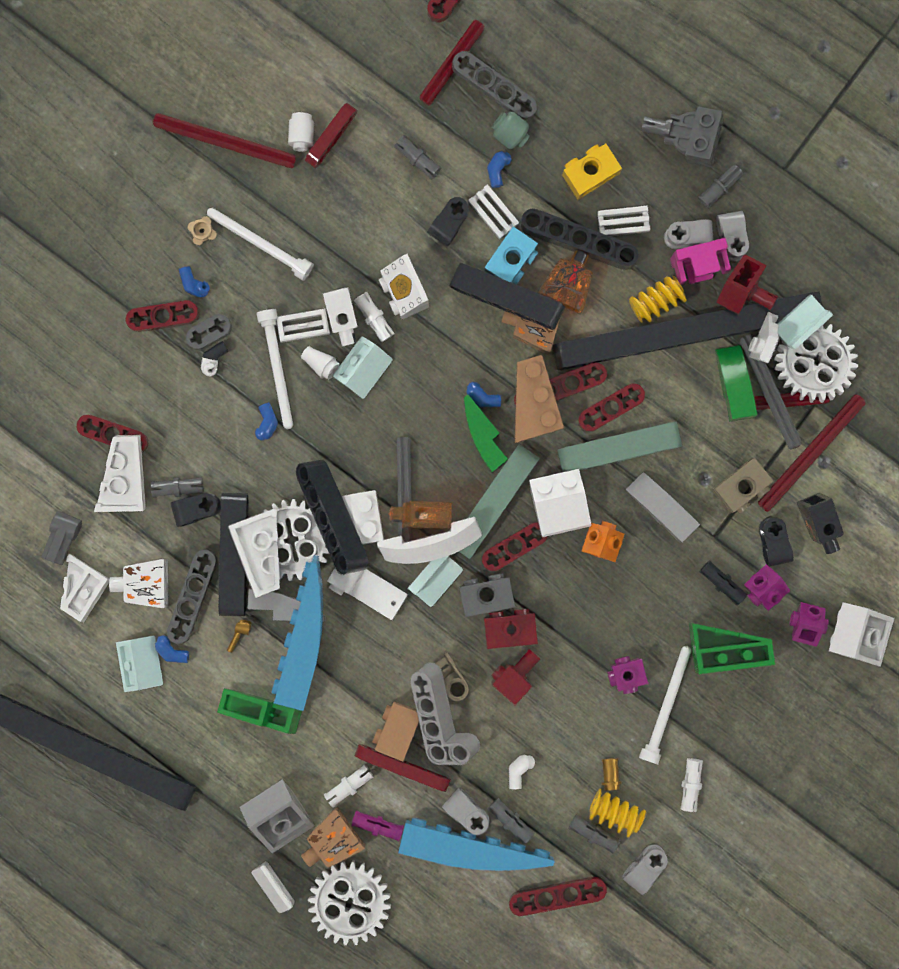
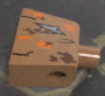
M506 311L504 312L502 323L515 326L514 339L544 354H550L559 322L555 330H550Z
M335 807L309 834L307 841L312 847L301 854L309 867L321 859L326 867L329 868L362 851L365 848V843L340 809Z

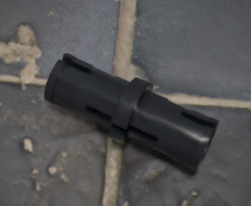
M711 560L706 562L699 572L715 585V589L718 592H723L736 606L746 598L747 593L731 580L732 577L729 574H724Z

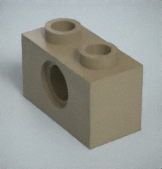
M754 457L713 488L712 491L730 513L737 511L740 514L751 505L749 500L756 495L760 498L771 489L768 485L773 480ZM742 480L746 481L750 486V490L746 495L738 490V484Z

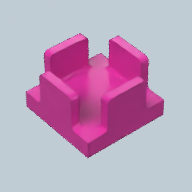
M726 238L678 249L674 252L670 261L672 268L675 269L680 285L687 281L684 267L689 284L711 280L714 277L713 273L718 272L720 267L722 274H727L731 270L726 251L728 248Z

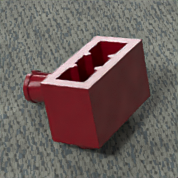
M744 254L727 279L717 303L739 314L746 302L752 300L771 311L778 296L764 290L758 284L767 265Z
M529 609L514 610V615L504 616V611L489 613V618H484L487 649L538 644L535 613H529Z
M528 649L515 665L510 666L507 664L505 667L499 665L491 675L493 678L491 681L492 685L512 704L516 705L532 688V685L526 680V675L541 659Z

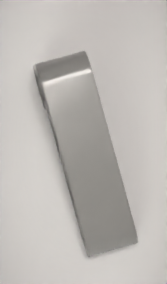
M426 663L411 676V687L427 757L432 763L437 765L465 764L479 751V739L470 733H455L442 671L435 663Z

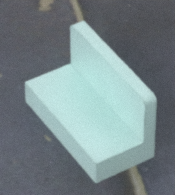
M809 295L778 323L779 337L789 348L796 349L833 314L825 310L813 295Z
M362 336L335 371L333 377L350 388L359 397L365 398L392 362V358L376 344Z
M449 556L433 560L408 589L432 607L460 575L463 568Z
M155 636L116 642L124 692L163 685L159 656L155 649Z

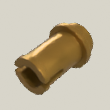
M618 758L602 759L604 782H601V784L604 785V790L620 789L619 784H622V781H619Z

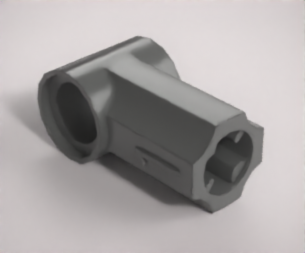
M57 511L51 521L49 528L51 533L41 558L63 565L72 541L77 538L80 532L82 520Z

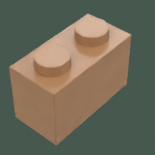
M394 701L392 706H386L382 716L386 723L383 730L377 729L372 743L377 744L375 751L403 761L418 725L419 718L416 709Z

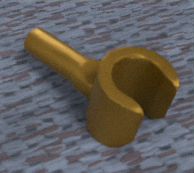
M240 620L236 624L235 633L227 648L228 652H233L241 634L249 635L252 625L251 621Z

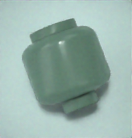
M513 111L507 114L503 112L492 125L494 129L493 137L508 149H513L517 145L522 147L530 137L527 134L529 124Z

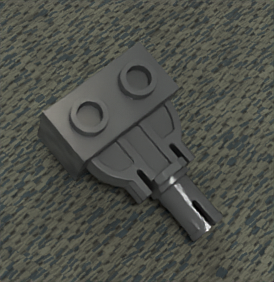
M698 106L696 112H687L680 116L671 114L670 119L666 121L645 116L642 132L664 136V143L674 146L678 152L684 154L687 163L712 168L724 121L723 112Z

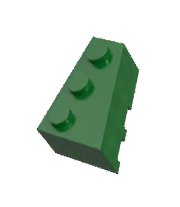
M689 623L694 669L697 674L775 665L772 639Z

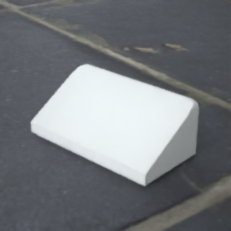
M265 861L252 870V875L279 913L293 907L294 899L268 862Z

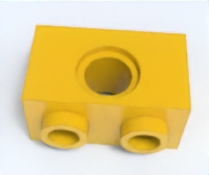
M597 144L587 150V155L582 159L574 158L565 164L566 169L563 170L562 176L578 200L621 173L622 167L607 144L601 147ZM593 165L596 167L597 173L589 175L584 171V167Z

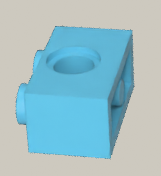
M512 227L485 266L484 272L517 285L524 275V272L521 270L525 264L531 265L539 252L536 251L538 243L515 227ZM511 253L517 254L520 258L519 263L515 265L509 264L506 261L507 255Z

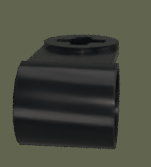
M461 197L450 199L429 227L427 234L448 247L468 216L467 202ZM458 205H461L463 213L453 215L452 206L458 207Z
M208 493L179 499L170 503L177 527L190 525L199 520L215 516L221 510L220 499L216 495ZM207 500L213 501V505L210 506V511L209 509L203 508V505L207 503Z
M779 518L763 519L759 525V533L765 563L772 567L793 562V550L789 542L785 523ZM772 525H776L777 530H774L773 533H769L768 528H770Z

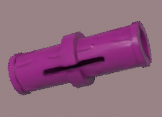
M357 810L351 823L352 827L372 832L373 836L379 834L398 842L404 829L403 825L385 821L381 816L376 818Z

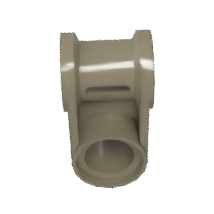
M446 652L444 657L435 664L440 669L448 664V667L442 670L447 695L452 700L461 701L468 695L469 685L452 657ZM460 682L464 685L465 692L462 696H454L452 694L451 685L453 683Z

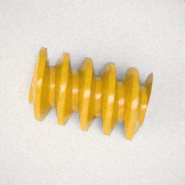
M668 276L665 277L664 284L659 281L656 282L655 289L651 286L647 287V295L640 291L638 299L633 296L629 298V303L641 323L643 318L649 323L652 322L651 313H654L659 318L660 308L665 312H669V303L675 308L678 307V298L684 303L687 301L682 286L674 276L672 277L673 280Z
M599 788L589 809L590 820H593L598 815L599 824L601 825L607 819L609 820V829L617 824V833L620 834L626 828V837L628 838L633 833L638 832L644 821L646 810L643 809L638 814V806L633 805L629 809V802L624 801L619 806V797L616 796L610 801V793L608 792L604 793L601 797V789Z

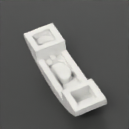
M475 517L450 523L451 531L406 543L402 536L379 541L377 546L385 561L403 564L423 563L444 558L468 547L482 536V532Z

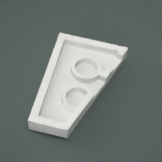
M116 435L113 437L106 462L104 479L99 490L98 503H96L94 512L144 511L146 509L140 435Z
M276 508L228 526L255 598L280 589Z

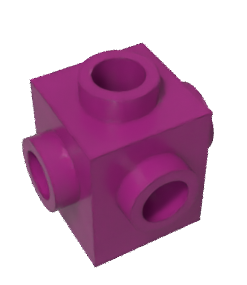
M767 564L744 584L750 593L747 595L750 601L757 607L761 604L767 611L778 604L790 592L782 577Z
M801 602L798 610L793 611L790 617L789 625L793 626L792 640L817 647L822 635L826 633L829 621L825 619L826 608Z
M629 656L615 659L616 664L610 665L611 671L607 672L611 687L615 686L617 691L623 690V694L638 691V686L648 684L641 658L630 660ZM629 671V672H630L629 678L624 679V678H623L624 672Z

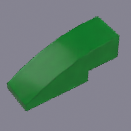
M741 346L715 349L729 422L755 418L757 410Z
M467 394L464 397V406L469 432L480 457L491 473H493L508 460L493 441L500 433Z
M224 688L217 713L287 734H296L302 711L275 704L273 700Z

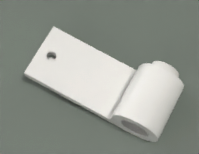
M335 568L327 580L331 583L329 589L341 596L343 592H346L391 620L395 618L408 596L407 593L367 569L340 575Z

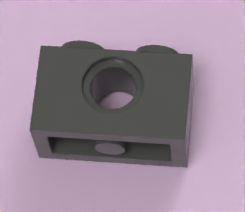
M502 573L488 576L489 581L479 583L478 578L463 581L464 586L459 588L465 617L514 608L515 604L509 577L504 578ZM484 587H489L494 592V597L489 602H484L479 597V592Z

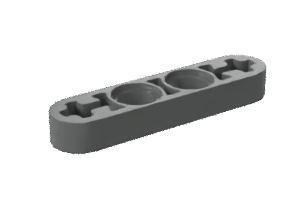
M462 51L455 55L452 61V68L458 76L509 112H515L522 119L526 120L535 113L537 104L530 95L471 53ZM458 59H468L467 65L472 69L475 65L479 67L474 72L473 77L469 76L471 70L467 67H464L463 70L459 68L460 63L457 61ZM480 72H487L491 77L490 83L487 85L480 84L477 80V75ZM502 86L508 87L511 91V97L507 100H503L498 96V89ZM516 94L520 96L517 99L518 102L521 104L529 103L528 108L531 110L530 112L525 111L522 113L520 111L521 106L516 102L513 107L510 105Z
M210 550L198 551L192 560L167 629L168 638L173 643H184L189 640L217 565V557ZM206 554L209 555L208 559L212 561L211 565H206L203 571L208 572L207 578L202 574L194 573L195 568L197 570L201 569L202 562L199 561V558L205 557ZM195 577L200 578L204 584L199 592H194L190 588V581ZM185 601H190L195 606V611L190 616L184 615L181 611V606ZM177 616L185 620H191L190 625L184 623L182 631L186 632L185 636H180L179 639L175 638L176 633L173 632V629L179 628L181 621L176 620Z

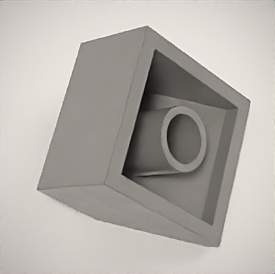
M283 779L240 807L248 828L271 853L279 850L315 826L295 793Z

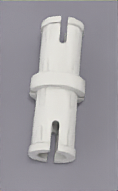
M368 292L354 300L365 316V322L374 329L381 343L395 334L382 316L384 313L382 310H378Z
M687 758L685 780L682 781L681 785L683 787L681 810L697 812L699 790L702 789V783H700L702 760Z
M365 764L362 765L348 778L345 776L341 779L342 782L325 793L324 797L326 800L337 795L329 804L334 808L335 805L351 794L353 796L357 793L356 789L373 779L372 772L361 777L369 768Z

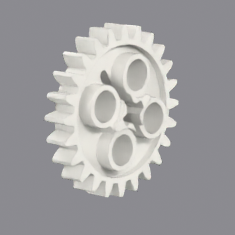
M830 324L827 329H823L822 325L803 342L811 343L815 350L809 351L805 349L803 343L796 349H792L782 341L784 345H779L777 351L782 354H776L774 360L781 362L776 365L775 370L782 371L778 376V380L786 379L783 388L793 387L791 395L800 392V400H803L808 395L810 403L816 397L823 403L826 395L830 400H833L835 392L841 396L844 392L843 387L848 389L851 385L849 380H853L856 376L852 371L858 367V364L852 362L856 360L858 355L850 354L855 346L846 345L849 337L841 339L839 336L842 330L839 329L833 333L832 325ZM827 352L836 353L838 360H831L827 356ZM814 359L819 360L818 366L814 365ZM794 365H802L806 372H797ZM818 374L827 375L829 382L820 381Z
M292 499L291 506H288L286 501L282 500V508H279L274 503L272 504V508L277 510V523L281 524L284 528L283 535L278 537V550L285 548L289 552L288 560L283 563L279 562V579H282L287 574L288 580L292 581L294 574H296L298 579L302 580L306 561L311 563L313 555L319 556V561L327 563L323 554H329L310 508L306 509V502L303 501L298 507L295 499ZM287 518L291 521L293 536L299 538V541L295 542L299 558L298 562L294 561L292 545L286 543V539L290 538L286 525ZM300 518H305L308 521V529L304 532H298L295 527L296 521ZM306 542L311 543L314 547V552L309 557H305L301 553V546Z
M352 860L350 867H347L346 863L342 861L340 869L333 865L331 866V873L325 869L322 871L324 879L319 877L315 879L319 887L312 886L310 889L316 896L308 898L309 902L315 904L308 911L316 913L311 921L320 922L317 931H321L324 928L327 930L325 938L333 934L335 935L334 943H337L339 938H343L344 945H347L349 939H353L354 944L357 945L359 937H362L367 942V933L373 936L377 935L375 926L383 929L384 924L380 918L388 919L389 915L383 910L390 909L391 904L384 902V900L389 899L391 895L390 893H383V890L387 888V883H378L382 875L372 876L374 872L373 867L365 871L364 862L359 868H356L355 860ZM343 880L347 882L349 889L346 892H340L336 889L335 883ZM363 889H368L372 892L373 898L369 901H364L359 897V892ZM328 894H334V896L342 900L329 898ZM349 897L353 898V903L355 905H351L350 908H347L345 901H347ZM329 905H336L340 909V914L331 916L326 908ZM358 906L369 907L371 911L367 912ZM356 913L362 915L364 922L360 925L353 924L350 920L351 915Z

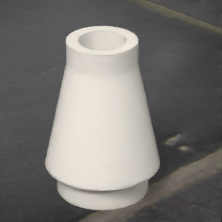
M310 346L301 355V359L306 361L321 378L325 377L328 380L333 377V374L340 365L335 357L315 350Z

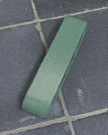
M676 421L561 448L557 452L563 473L576 469L581 471L678 448L683 445Z
M520 444L516 447L468 517H475L482 536L458 552L468 559L472 557L540 459L538 456Z

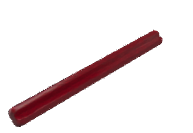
M156 113L153 119L154 127L291 169L294 168L296 163V155L160 113Z
M854 394L771 486V489L758 501L761 509L769 512L863 408L866 402L860 395Z

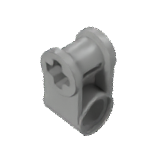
M743 211L717 215V229L720 238H726L728 259L732 262L740 261L749 249ZM733 244H736L737 248L741 247L739 252L734 248L731 249Z
M712 221L674 222L665 232L664 242L671 249H682L713 241ZM674 231H677V234L682 236L679 240H677L675 235H672Z
M460 787L442 805V808L470 833L480 835L487 830L489 825L488 814ZM472 817L476 819L482 817L483 826L477 825L474 827L472 825L474 821Z
M657 844L648 845L637 859L630 864L622 876V879L641 895L651 888L656 878L667 866L668 859L662 847ZM658 855L660 860L658 862L656 860L651 861L650 856Z

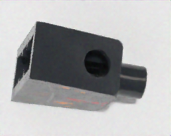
M817 493L796 502L811 539L822 544L826 554L839 551L840 546L837 538L843 536L844 532L833 499L824 494Z

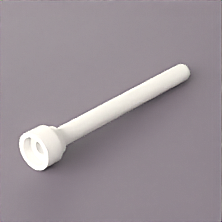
M208 209V217L291 267L294 276L304 281L310 274L314 264L307 259H295L216 209Z
M276 309L257 312L258 323H261L262 328H265L283 426L286 429H290L293 426L274 327L277 325Z
M684 646L681 649L649 745L646 744L645 749L642 748L639 758L657 765L661 758L659 745L691 654L689 646Z

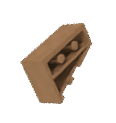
M542 355L517 362L514 444L564 428Z

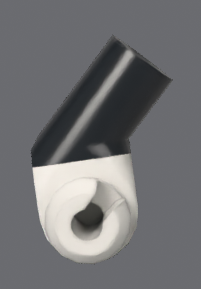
M223 341L203 353L201 370L206 376H214L216 374L218 358L229 352Z

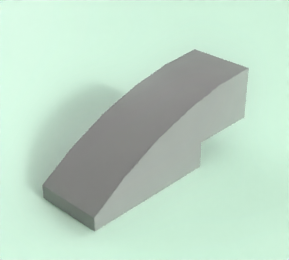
M644 472L626 489L679 543H682L700 525L679 503Z
M249 589L248 609L273 610V620L291 621L293 610H299L301 601L296 600V598L274 591L255 598L252 589ZM323 615V622H325L326 616Z

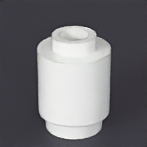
M303 112L293 113L292 119L289 120L288 145L292 146L295 151H307L309 147L313 146L314 121L312 120V115Z

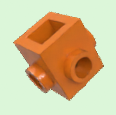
M602 521L601 525L591 523L586 534L582 552L616 562L625 534L615 530L617 525Z

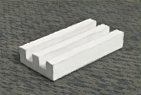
M488 184L468 200L499 240L508 234L512 227L519 225L518 220ZM485 194H488V196L503 212V214L511 222L510 225H508L505 222V220L490 204V202L484 196ZM479 199L504 228L503 231L497 228L478 205L477 201Z
M648 206L601 210L597 212L599 232L605 235L615 236L650 232ZM642 213V216L603 220V217ZM643 222L644 225L620 229H604V226Z
M326 309L280 316L277 319L281 343L330 334ZM322 316V320L284 327L282 323ZM317 326L324 327V329L284 335V332Z

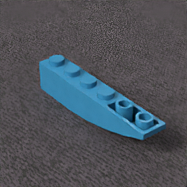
M313 555L311 563L306 561L303 577L307 578L305 586L300 585L296 600L301 601L299 610H293L290 624L294 625L293 633H287L284 647L288 648L286 656L281 655L278 671H282L280 680L275 679L271 692L276 694L275 704L304 711L322 636L323 587L319 556Z
M412 817L411 821L406 820L398 852L399 854L447 866L473 870H526L554 866L555 862L554 857L550 856V852L536 848L535 852L525 850L526 846L519 843L511 842L509 846L501 844V840L495 837L486 836V839H481L467 830H461V833L451 831L452 827L437 824L436 827L426 825V820Z

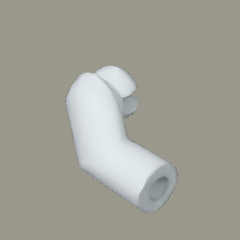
M521 755L510 764L509 789H522V774L528 769H532L535 765V760L532 756Z

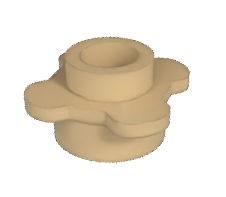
M204 216L202 219L188 224V230L192 232L193 242L196 245H202L203 241L216 238L217 233L212 229L209 217Z

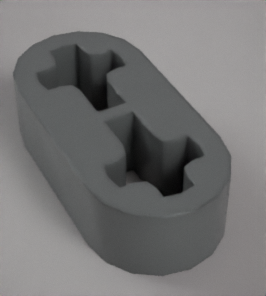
M214 315L192 327L186 334V341L191 348L203 350L228 336L232 329L231 322L224 315ZM217 320L221 323L226 322V325L223 326V332L219 330L210 332L211 329L216 327L215 322ZM197 332L202 335L207 332L208 335L202 338L203 343L200 345L197 342L192 343V340L195 338L194 333Z

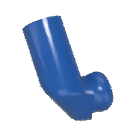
M499 151L495 153L487 166L491 188L503 186L501 170L511 162V155L508 152Z
M190 266L179 269L182 284L187 293L196 297H205L210 290L209 284L205 281L201 282L194 279Z
M471 382L468 384L466 392L478 407L501 406L500 394L487 395L479 383Z
M270 402L258 407L263 417L260 427L255 431V435L259 440L271 438L278 425Z
M162 635L157 638L155 649L165 661L188 663L189 651L174 650L170 645L168 636Z

